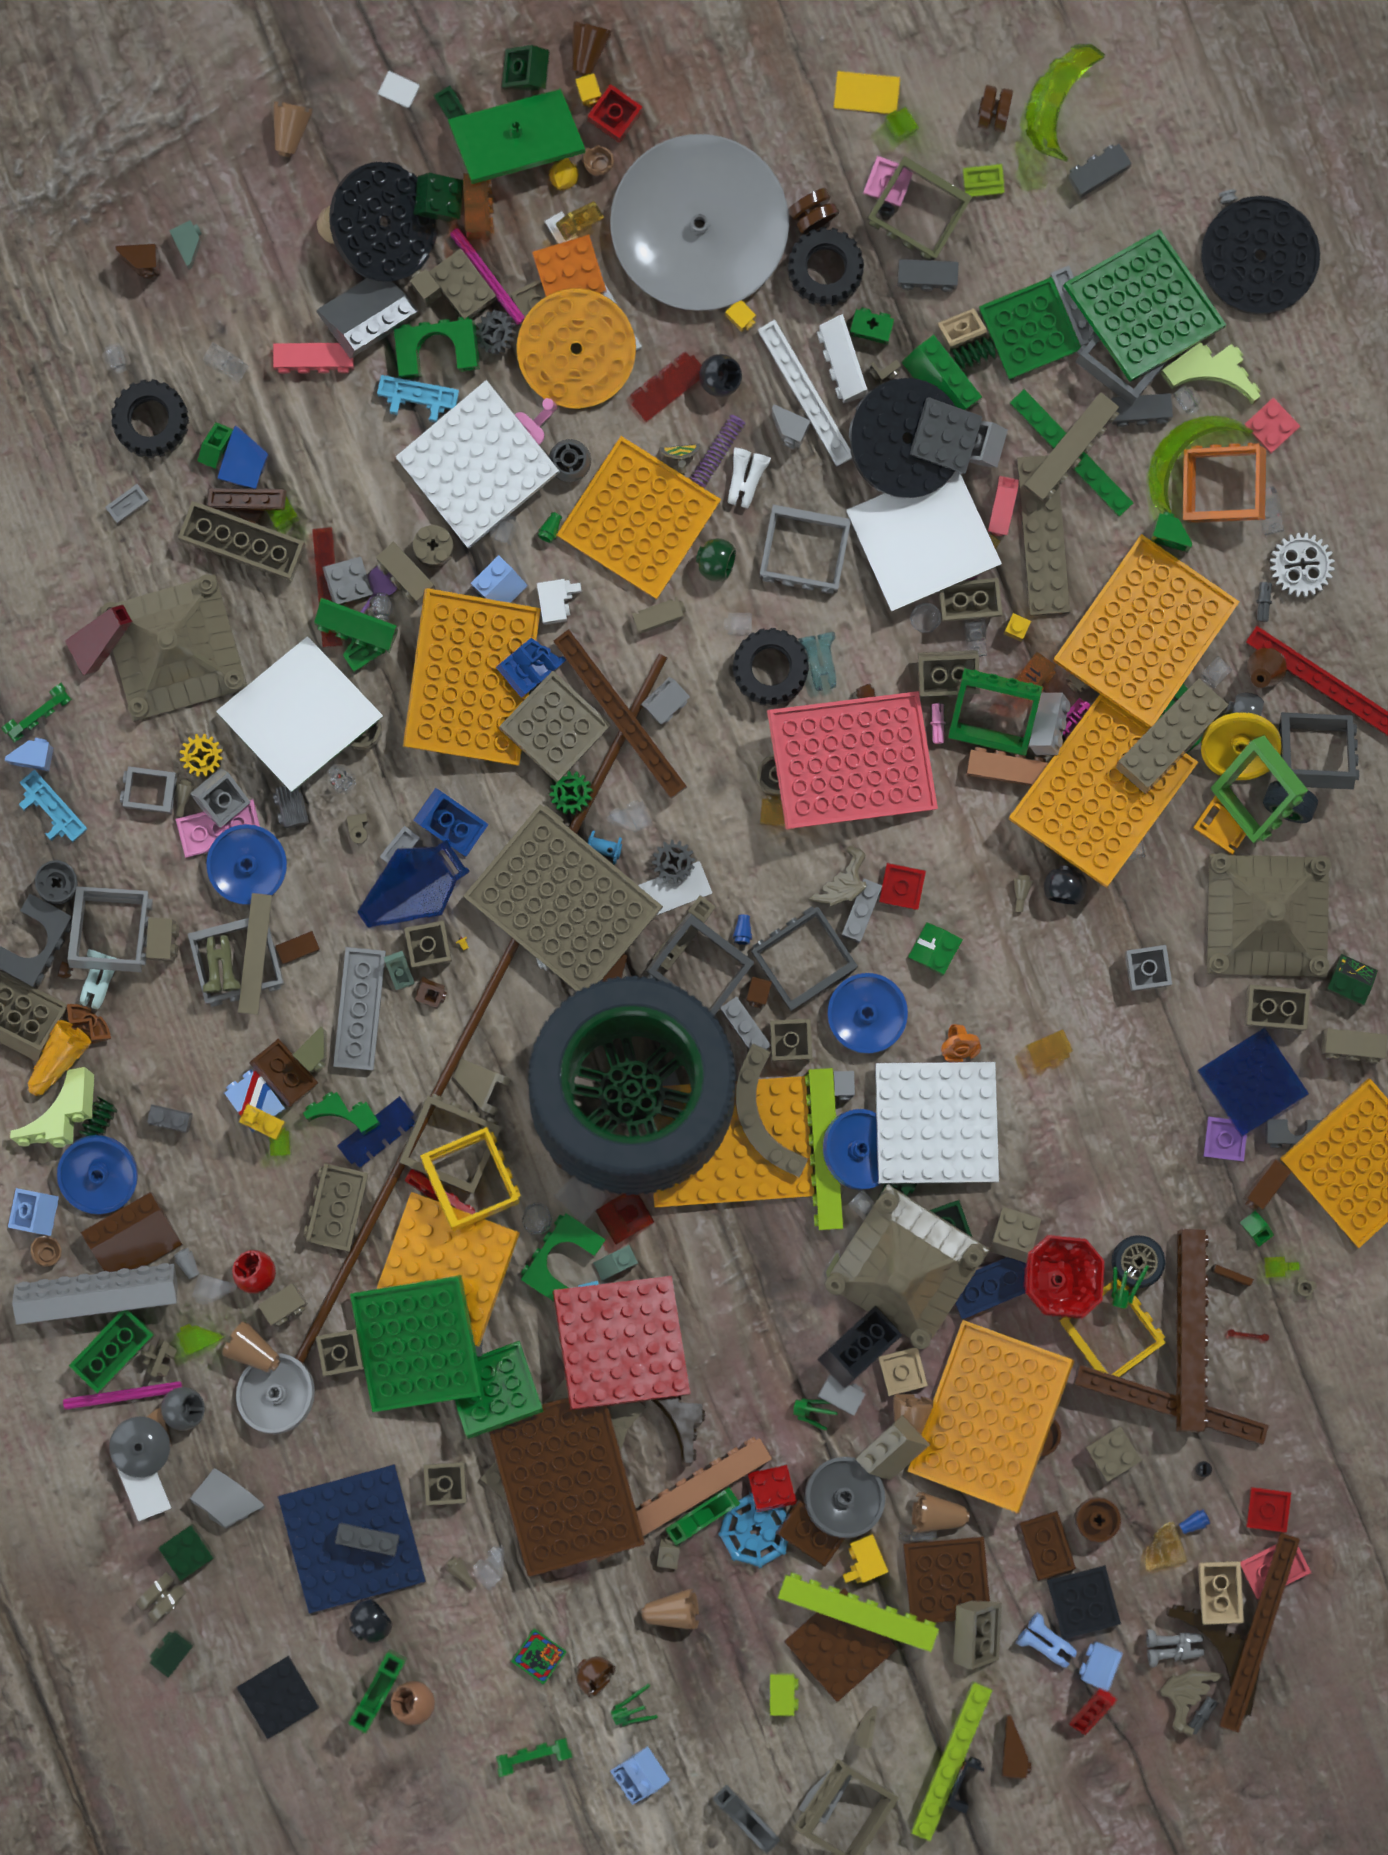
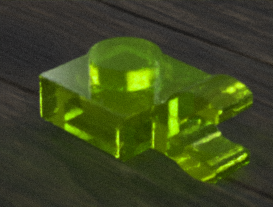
M1264 1257L1265 1278L1286 1277L1285 1271L1299 1270V1262L1285 1263V1257Z

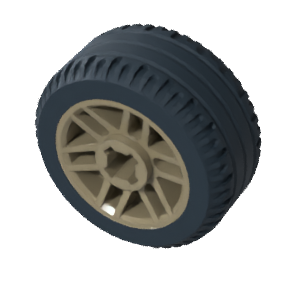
M1142 1235L1130 1236L1122 1240L1114 1249L1111 1262L1112 1269L1117 1267V1278L1121 1282L1124 1271H1128L1126 1285L1134 1288L1144 1267L1148 1265L1149 1269L1139 1288L1149 1287L1162 1276L1165 1269V1255L1161 1246L1152 1238ZM1137 1258L1142 1261V1264L1139 1266L1135 1263Z

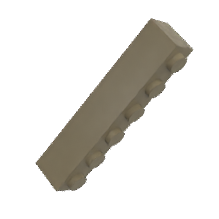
M1100 392L1026 482L1024 487L1041 501H1044L1046 498L1050 500L1056 492L1055 486L1058 483L1061 485L1069 476L1067 474L1071 467L1075 469L1081 462L1079 457L1083 452L1087 454L1094 446L1092 441L1096 436L1100 438L1107 430L1105 428L1106 424L1109 421L1113 423L1118 417L1119 413L1117 411L1119 406Z

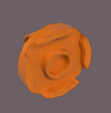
M958 1024L950 1026L948 1031L949 1039L941 1046L942 1055L948 1062H963V1058L970 1056V1059H972L981 1051L979 1038L976 1035L967 1034L965 1026Z

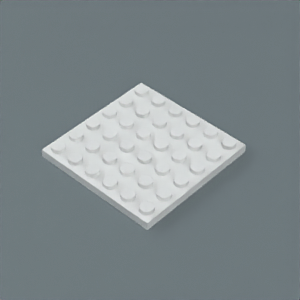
M487 380L396 456L401 465L468 548L472 547L560 473L559 469Z
M995 1062L875 1064L878 1184L999 1182Z

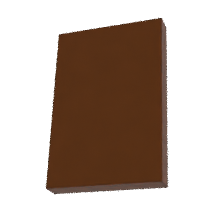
M279 1038L249 1063L289 1108L318 1084V1081L293 1056Z
M800 1500L797 1501L776 1532V1534L824 1567H826L845 1539L833 1537L821 1531L808 1515L806 1505Z
M1058 1511L1019 1523L1037 1581L1076 1569Z

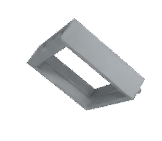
M773 505L759 577L769 583H774L777 580L782 581V584L785 586L794 587V584L802 585V588L806 590L819 588L822 589L821 592L833 594V591L838 592L851 519ZM777 516L843 529L833 584L767 571Z
M76 887L68 952L69 968L142 972V965H146V953H144V947H147L146 928L148 929V918H151L148 917V910H152L153 899L149 898L148 891ZM85 901L142 904L136 960L79 957Z
M249 918L188 933L202 992L203 985L208 981L197 941L247 929ZM269 925L267 944L277 980L262 983L261 990L269 989V992L281 989L280 985H284V980ZM241 989L211 996V993H203L205 1004H211V1007L222 1005L223 1000L237 1001L240 999Z

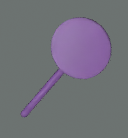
M378 566L373 568L368 575L373 595H371L362 608L361 613H365L376 595L386 597L392 595L397 590L391 583V576L389 574L385 576L378 569Z

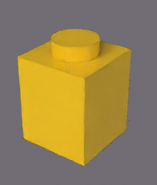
M593 73L575 79L583 106H594L601 98L596 77Z
M742 300L734 303L725 312V316L741 332L745 329L747 331L750 330L756 323L754 321L756 314Z
M1013 613L1004 635L1022 642L1031 621Z

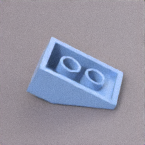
M1095 1641L1094 1644H1090L1086 1655L1089 1657L1087 1663L1082 1664L1079 1674L1082 1675L1081 1679L1109 1691L1122 1653L1118 1649Z

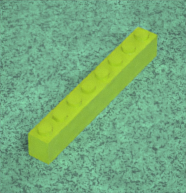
M833 1068L809 1069V1074H805V1086H809L810 1094H806L807 1106H811V1114H807L808 1126H812V1134H809V1146H813L814 1154H810V1164L815 1167V1174H811L812 1186H816V1194H812L813 1206H817V1214H814V1226H818L819 1230L843 1229L840 1182L829 1171L823 1155V1140L826 1130L836 1118Z
M793 1572L790 1575H785L778 1595L779 1599L932 1652L939 1628L935 1627L936 1623L926 1619L924 1623L917 1621V1616L905 1613V1616L897 1614L898 1610L886 1606V1609L878 1607V1602L867 1599V1602L859 1600L860 1596L849 1592L846 1596L840 1593V1589L832 1586L826 1589L821 1587V1582L810 1579L809 1582L801 1580L802 1576Z
M972 1681L912 1826V1834L931 1841L993 1691L991 1688Z

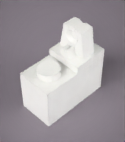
M564 579L537 583L543 624L567 621L566 616H570L569 605L564 604V602L571 599L572 594L582 592L581 583L570 584V580L565 581Z

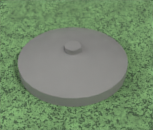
M277 1353L280 1364L275 1371L265 1372L248 1366L242 1373L237 1385L236 1401L242 1418L251 1427L263 1433L282 1434L296 1428L308 1416L314 1402L315 1387L309 1370L302 1362L286 1354Z

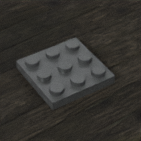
M926 398L909 455L966 474L983 417L938 400Z

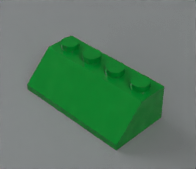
M934 334L914 349L901 362L913 378L924 380L941 389L957 408L968 411L982 399L981 394Z
M323 598L320 600L314 621L315 626H318L317 630L327 634L329 631L337 633L336 637L346 641L348 638L353 639L355 644L366 647V645L372 646L375 652L381 654L391 652L398 633L397 626Z

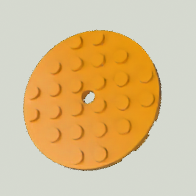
M571 288L560 290L544 297L529 311L519 330L517 356L519 367L525 380L538 395L544 399L550 398L556 405L566 408H584L595 406L608 400L626 383L635 362L636 341L629 319L614 301L596 291ZM573 343L581 344V353L574 354L571 351V345Z

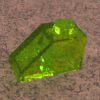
M190 1323L179 1328L181 1332L177 1333L186 1356L225 1338L223 1334L198 1325L191 1326Z

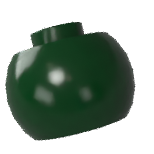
M715 538L708 540L704 547L701 546L696 556V563L699 564L701 575L715 582L727 580L734 566L736 548L725 539Z

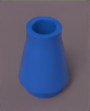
M738 915V921L732 937L735 944L749 945L750 940H752L749 915Z
M1204 1509L1201 1511L1197 1510L1186 1520L1179 1523L1184 1535L1207 1528V1525L1211 1524Z

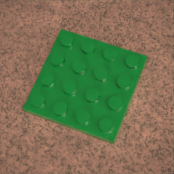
M1052 277L978 307L1008 380L1075 354L1081 348V344Z
M520 1341L482 1354V1356H477L484 1395L454 1400L467 1439L544 1412Z

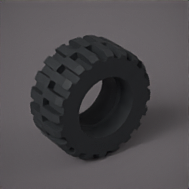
M821 227L818 231H815V229L809 231V234L801 236L798 243L794 244L789 256L788 276L792 282L793 289L798 291L799 296L803 300L806 298L813 305L818 303L820 306L826 307V304L835 306L840 301L842 303L845 302L850 295L853 296L857 287L860 286L864 271L862 251L857 247V242L853 238L850 239L844 231L840 233L836 228L826 230V227ZM830 250L842 257L845 270L837 282L821 284L810 277L807 263L815 252Z
M146 379L140 380L138 384L133 382L127 390L123 389L120 392L121 396L119 398L116 397L114 401L115 406L111 411L112 427L121 444L131 453L133 452L140 457L147 456L148 458H154L158 455L163 457L166 456L165 453L168 451L173 452L176 450L175 446L183 442L182 438L187 434V424H189L187 407L178 392L168 384L160 383L154 379L151 381ZM156 401L166 408L169 416L168 424L161 433L155 436H142L133 428L132 414L142 403Z
M763 628L759 629L756 633L752 632L740 643L733 660V675L736 685L740 688L742 694L746 695L749 700L764 706L765 704L777 706V704H784L790 699H794L800 690L803 689L809 671L808 655L804 650V646L794 635L788 634V631L783 629L780 631L776 630V628L767 630ZM777 649L787 657L790 670L786 679L781 683L765 685L755 678L752 671V662L755 656L762 650Z

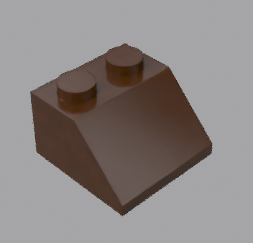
M156 244L116 246L119 257L140 276H144L145 279H154L156 275H160V255Z

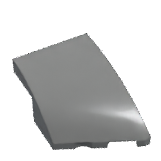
M215 1468L190 1498L193 1504L207 1511L212 1521L225 1529L234 1525L235 1522L247 1518L250 1513L258 1509L262 1510L265 1507L250 1492Z

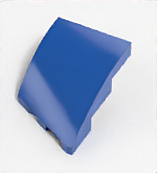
M235 426L221 464L218 480L257 489L269 454L239 427Z
M530 638L496 668L522 698L567 659L563 656H556L550 652L551 649L540 645L539 642Z

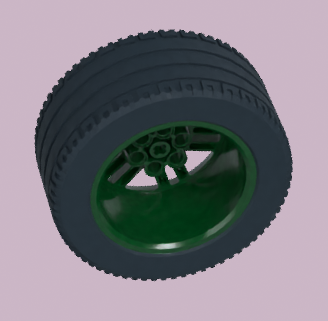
M625 976V978H609L604 982L601 980L598 983L590 984L588 988H582V990L575 992L573 997L569 996L560 1004L559 1008L557 1007L550 1014L549 1020L545 1021L539 1031V1036L536 1038L530 1056L528 1071L530 1111L536 1132L547 1152L549 1151L550 1156L556 1163L561 1165L562 1169L569 1173V1175L576 1176L575 1178L586 1185L590 1184L592 1188H597L601 1191L608 1190L609 1193H617L619 1195L622 1193H626V1195L656 1193L660 1189L663 1191L674 1187L676 1183H682L684 1180L689 1179L691 1174H696L713 1157L715 1151L720 1147L731 1122L734 1109L736 1070L731 1046L726 1034H724L723 1028L719 1021L714 1019L713 1013L706 1006L704 1007L700 1000L696 999L693 995L690 996L686 990H682L678 986L674 987L671 983H666L663 980L655 981V978ZM633 1036L648 1038L660 1043V1047L642 1063L636 1061L631 1038ZM616 1038L621 1039L626 1059L624 1063L619 1062L613 1040ZM600 1045L604 1046L611 1067L608 1073L581 1066V1063L589 1053ZM669 1051H672L675 1057L660 1071L656 1072L653 1068ZM683 1065L690 1080L691 1092L685 1093L664 1088L662 1081L679 1066ZM640 1070L642 1074L635 1076L632 1074V1071ZM615 1075L623 1076L620 1081H615L612 1077ZM575 1077L600 1083V1087L576 1084L574 1080ZM650 1082L657 1085V1087L650 1090L646 1085ZM630 1088L635 1089L633 1094H629ZM609 1093H616L618 1097L615 1100H610L607 1098V1095ZM573 1094L601 1099L602 1104L586 1118L577 1107ZM665 1099L687 1104L684 1110L665 1105L663 1101ZM649 1101L652 1106L646 1109L641 1106V1103ZM625 1106L631 1107L632 1112L625 1114L621 1111V1109ZM606 1114L610 1116V1120L602 1128L595 1125ZM660 1114L676 1120L667 1127L657 1131L653 1118ZM621 1124L628 1127L630 1136L616 1135L611 1132ZM644 1124L648 1135L640 1136L638 1125Z

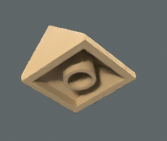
M974 308L937 323L949 352L953 348H959L960 345L965 346L966 343H972L974 340L986 337L987 330Z

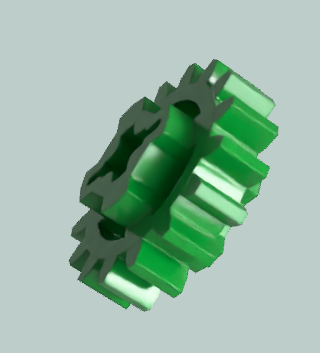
M568 771L567 776H563L556 782V785H550L554 792L549 793V796L555 798L551 802L553 805H557V810L563 809L564 814H567L570 810L575 815L577 809L582 813L583 806L589 807L586 803L587 800L593 799L589 796L590 793H593V789L588 788L591 782H585L587 777L584 775L579 778L580 774L577 771L574 775ZM574 780L572 783H565L567 781ZM566 788L568 790L574 791L577 797L569 795ZM584 788V795L582 797L581 790ZM561 789L562 796L559 798V790ZM577 802L575 805H569L570 803Z

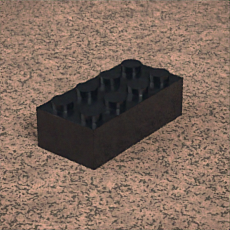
M874 1306L817 1360L845 1389L891 1347L902 1334Z

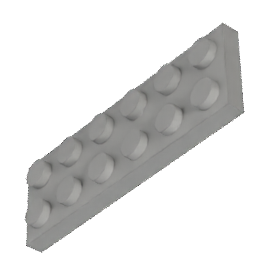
M346 947L333 1067L374 1071L385 966L383 957L386 956V951Z

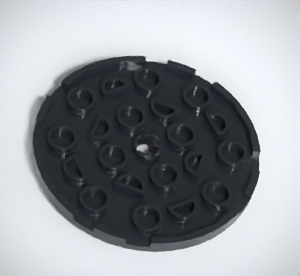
M391 162L367 163L349 172L341 180L334 192L329 213L332 238L344 261L360 275L381 282L404 279L421 269L430 257L429 254L436 243L438 231L435 219L414 215L418 177L414 173H410L402 168L403 166ZM382 216L387 220L386 227L380 225Z
M1269 196L1246 197L1226 206L1208 226L1201 246L1202 270L1212 291L1230 307L1249 314H1272L1294 305L1310 289L1320 264L1319 241L1310 221L1301 211L1291 206L1290 203ZM1258 250L1264 251L1266 258L1259 261L1255 257V252Z
M915 378L890 380L869 391L856 407V412L849 428L851 456L861 476L878 491L897 498L920 497L942 487L954 474L955 471L909 455L926 398H932L956 407L951 399L935 385ZM906 432L911 434V441L908 444L903 442L902 439L903 434Z

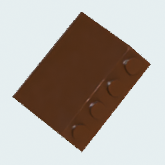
M149 1192L81 1232L102 1269L108 1272H116L124 1268L129 1270L138 1269L183 1245L153 1192Z

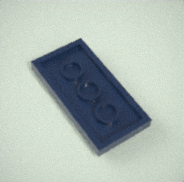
M1006 1257L977 1269L955 1303L961 1319L963 1320L1025 1294L1024 1273L1026 1263Z

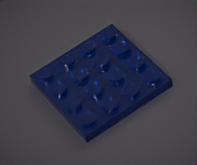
M1265 1027L1197 1070L1241 1137H1244L1309 1095V1092Z

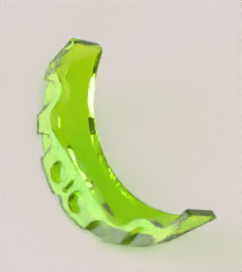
M1076 44L1070 47L1071 51L1061 58H1055L1049 64L1050 69L1046 74L1038 78L1026 106V134L1034 148L1042 154L1065 162L1068 161V158L1061 151L1057 140L1058 116L1065 97L1074 83L1086 70L1105 57V54L1093 44Z
M1223 416L1197 417L1175 427L1159 443L1149 467V490L1153 505L1162 514L1164 512L1172 513L1168 499L1169 477L1177 458L1189 444L1215 431L1239 430L1249 438L1253 430L1235 419Z

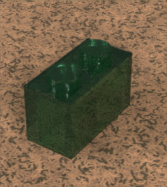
M177 1630L173 1633L169 1631L162 1640L164 1645L160 1649L156 1648L150 1655L152 1660L149 1664L167 1678L174 1673L195 1645Z

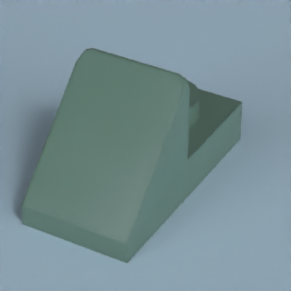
M403 951L383 957L396 990L415 984Z

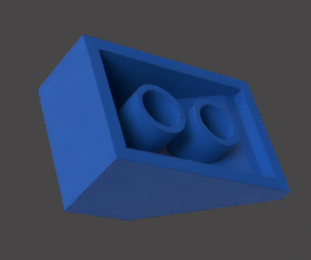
M437 788L434 789L413 820L465 857L489 825Z

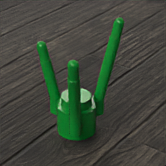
M1148 1265L1144 1267L1130 1295L1129 1291L1125 1290L1128 1271H1124L1121 1288L1117 1289V1267L1113 1268L1111 1294L1113 1306L1126 1309L1129 1303H1133V1298L1149 1269Z
M796 1399L793 1415L798 1416V1420L805 1421L824 1431L827 1430V1427L806 1416H810L811 1411L838 1415L837 1411L812 1407V1404H830L823 1399Z
M650 1684L645 1685L623 1702L615 1705L611 1715L616 1726L620 1724L625 1726L631 1723L658 1718L657 1715L630 1719L632 1714L646 1709V1706L637 1707L630 1711L627 1707H624L647 1690Z

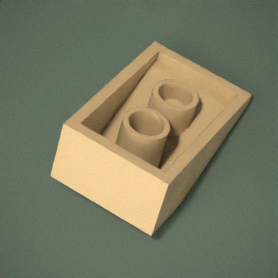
M1240 1562L1199 1563L1198 1575L1202 1623H1244Z

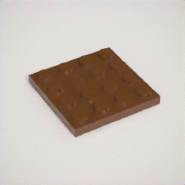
M984 1536L903 1544L910 1614L917 1616V1621L923 1623L925 1619L934 1623L956 1621L957 1605L969 1601L990 1602Z
M845 1588L840 1591L841 1594L848 1595V1591ZM819 1612L812 1615L784 1640L787 1646L836 1702L840 1701L898 1649L887 1636Z

